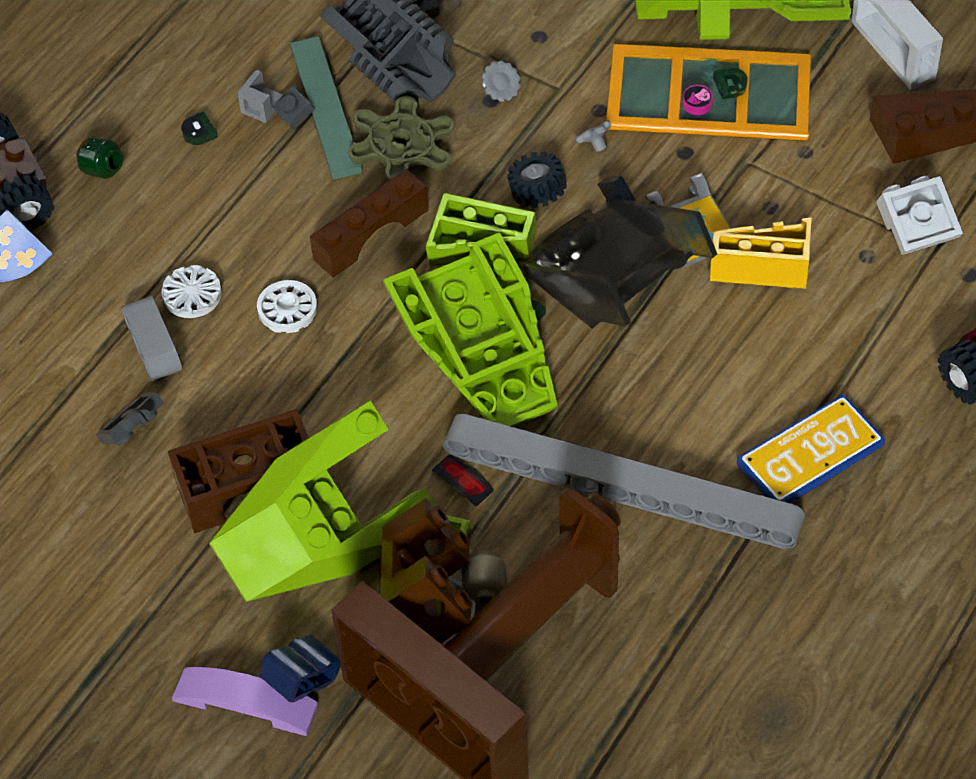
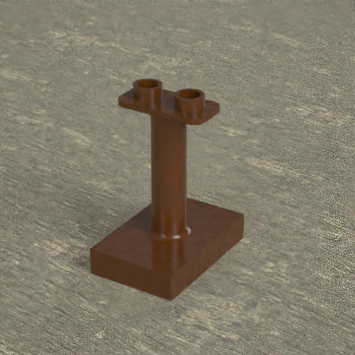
M569 488L565 489L559 496L560 535L471 619L470 625L456 633L444 646L362 581L331 609L343 680L461 779H528L526 713L486 680L586 583L607 598L612 597L617 592L618 562L620 561L618 553V527L621 524L618 512L605 498L598 494L592 493L585 499L576 491Z

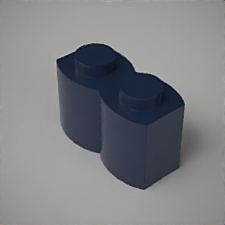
M308 635L301 639H294L288 646L270 650L262 660L263 667L259 677L286 700L296 702L312 691L321 690L335 681L341 667L340 659L318 639Z

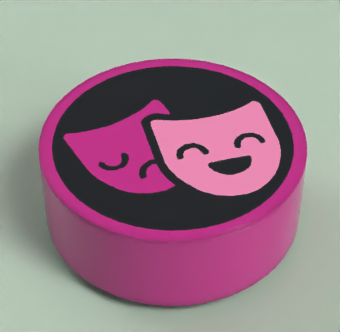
M703 85L688 87L683 92V108L692 115L706 114L713 106L712 91Z

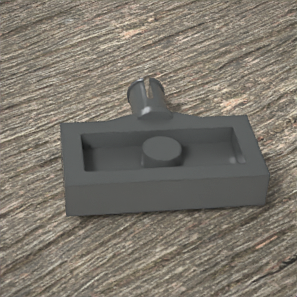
M157 392L141 394L97 432V437L103 444L121 445L133 436L132 430L136 426L146 424L157 415L156 409L164 403Z

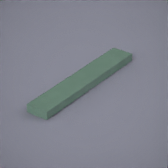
M319 36L291 42V51L306 98L315 108L311 114L332 180L362 173L361 165L353 163L348 156V148L354 142Z

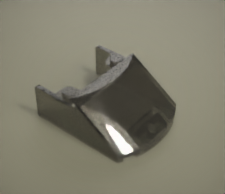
M611 198L606 200L608 207L594 214L588 209L551 233L532 251L534 256L532 262H524L522 267L528 278L590 328L593 329L600 322L626 327L631 321L623 304L668 269L683 267L693 255L706 258H714L717 255L713 241L699 211Z

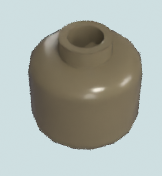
M479 551L473 553L470 556V563L462 568V588L469 595L470 599L475 600V603L479 605H487L507 586L506 563L493 552Z

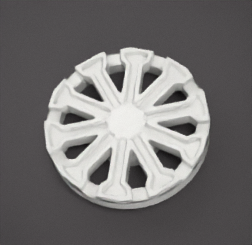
M190 265L187 268L183 266L174 270L173 274L165 278L162 287V299L165 307L172 314L183 318H196L211 312L218 305L222 295L220 280L216 274L210 269H205L198 265ZM205 299V300H208V301H210V302L207 304V303H204L203 300ZM181 304H184L181 309L178 308ZM197 305V310H192L191 307Z
M295 280L275 282L265 288L258 298L257 311L259 319L264 326L269 327L274 332H298L300 328L307 327L313 321L317 312L316 296L313 290L302 282ZM289 288H293L292 292H287ZM278 291L280 294L276 295L274 292ZM285 319H287L288 324H283Z

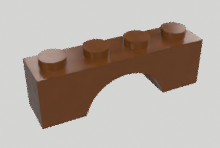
M404 170L312 234L310 242L313 260L334 278L358 260L363 245L379 228L392 222H399L406 227L428 211L427 187L408 170Z

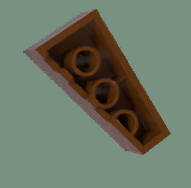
M976 89L873 95L870 121L892 163L896 164L975 143Z

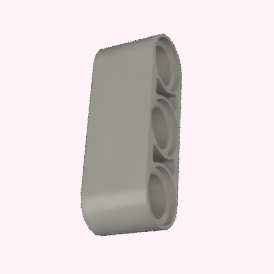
M150 296L121 306L126 325L150 380L154 381L182 371L178 353L153 297Z

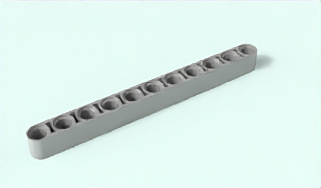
M458 414L454 417L443 443V448L447 453L463 460L569 488L589 495L592 493L598 494L610 501L778 548L791 549L795 547L805 519L804 511L790 503L466 414Z

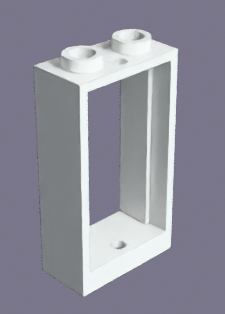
M854 0L851 22L910 91L936 80L943 37L910 0Z

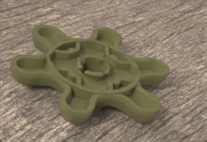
M408 96L398 98L395 101V110L387 116H379L367 109L358 110L353 115V122L359 130L368 134V137L362 142L352 144L348 148V156L353 163L358 165L370 161L382 162L386 168L385 176L388 181L404 170H408L416 165H424L438 172L444 171L450 163V155L446 151L439 149L435 142L450 136L454 130V121L447 116H439L431 120L421 119L416 114V100ZM402 139L408 142L404 147V144L396 143L395 140Z

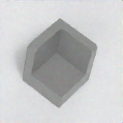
M258 70L254 71L237 93L241 113L264 123H267L276 112L272 106L283 96V94L264 87L262 72Z

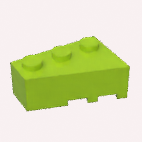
M444 193L426 244L429 265L450 264L467 257L470 254L472 243L499 232L514 259L529 258L537 234L535 212Z

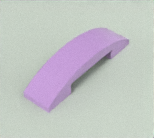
M207 667L184 668L172 697L174 702L204 710L207 709L209 704L272 721L273 728L307 736L318 708V702L307 696L299 701L289 702L262 678L235 671Z

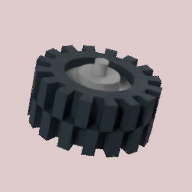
M542 151L540 156H537L536 152H532V157L529 158L525 154L521 156V162L515 160L513 162L514 167L510 166L508 169L509 174H507L513 198L518 204L522 203L527 208L530 203L532 208H538L539 203H542L543 207L547 206L549 200L554 203L558 200L557 195L562 197L564 194L563 189L567 187L560 159L556 158L552 153L547 156V152Z

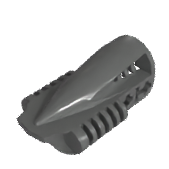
M347 0L341 7L337 6L335 9L328 5L319 15L355 48L350 56V62L357 66L358 70L364 73L368 79L372 80L382 92L387 93V96L393 102L407 95L411 97L419 96L432 102L446 91L456 76V73L449 64V55L446 53L453 44V37L447 31H443V28L436 24L432 18L428 17L424 11L420 10V7L413 4L412 0H399L397 3L392 0Z

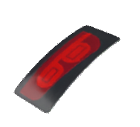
M452 455L445 457L431 470L452 485L474 506H478L494 491L479 475Z

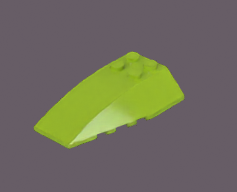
M500 232L472 243L469 256L418 277L414 269L410 268L383 279V283L411 337L485 420L515 427L557 409L558 404L549 367L544 356V347L537 327L535 310H533L529 285Z

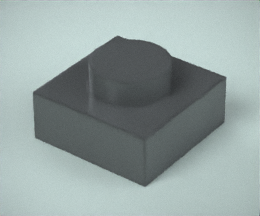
M292 86L272 106L292 129H295L315 109L295 86Z

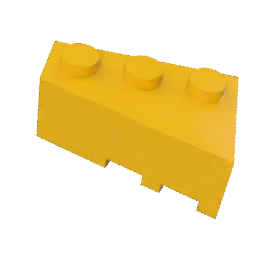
M812 217L803 218L801 224L784 226L783 222H775L772 224V228L754 230L753 226L714 231L710 281L806 289Z

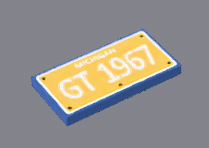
M843 394L737 457V465L765 497L791 503L885 445V438Z

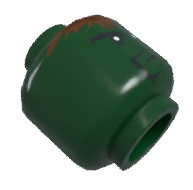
M96 136L86 138L79 146L76 154L77 164L82 173L103 179L111 178L115 175L123 163V155L119 145L110 139Z

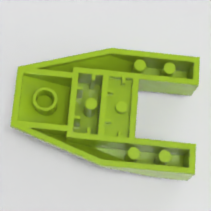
M371 400L359 405L276 458L210 540L209 545L245 602L351 575L382 556V527L425 498L436 507L429 493L424 488L412 492L361 526L329 475L328 468L389 430Z

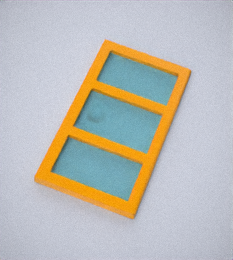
M614 44L606 121L609 120L612 126L608 130L808 141L810 136L808 124L811 54ZM735 75L742 78L746 83L744 93L730 98L722 76ZM703 85L712 91L713 106L709 112L703 115H692L685 111L682 105L683 92L688 87Z

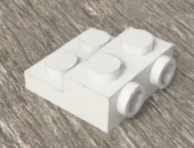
M923 176L913 180L910 183L911 185L903 188L900 185L890 186L882 191V195L876 201L887 230L892 229L902 255L959 238L963 234L940 176L929 179L928 176Z

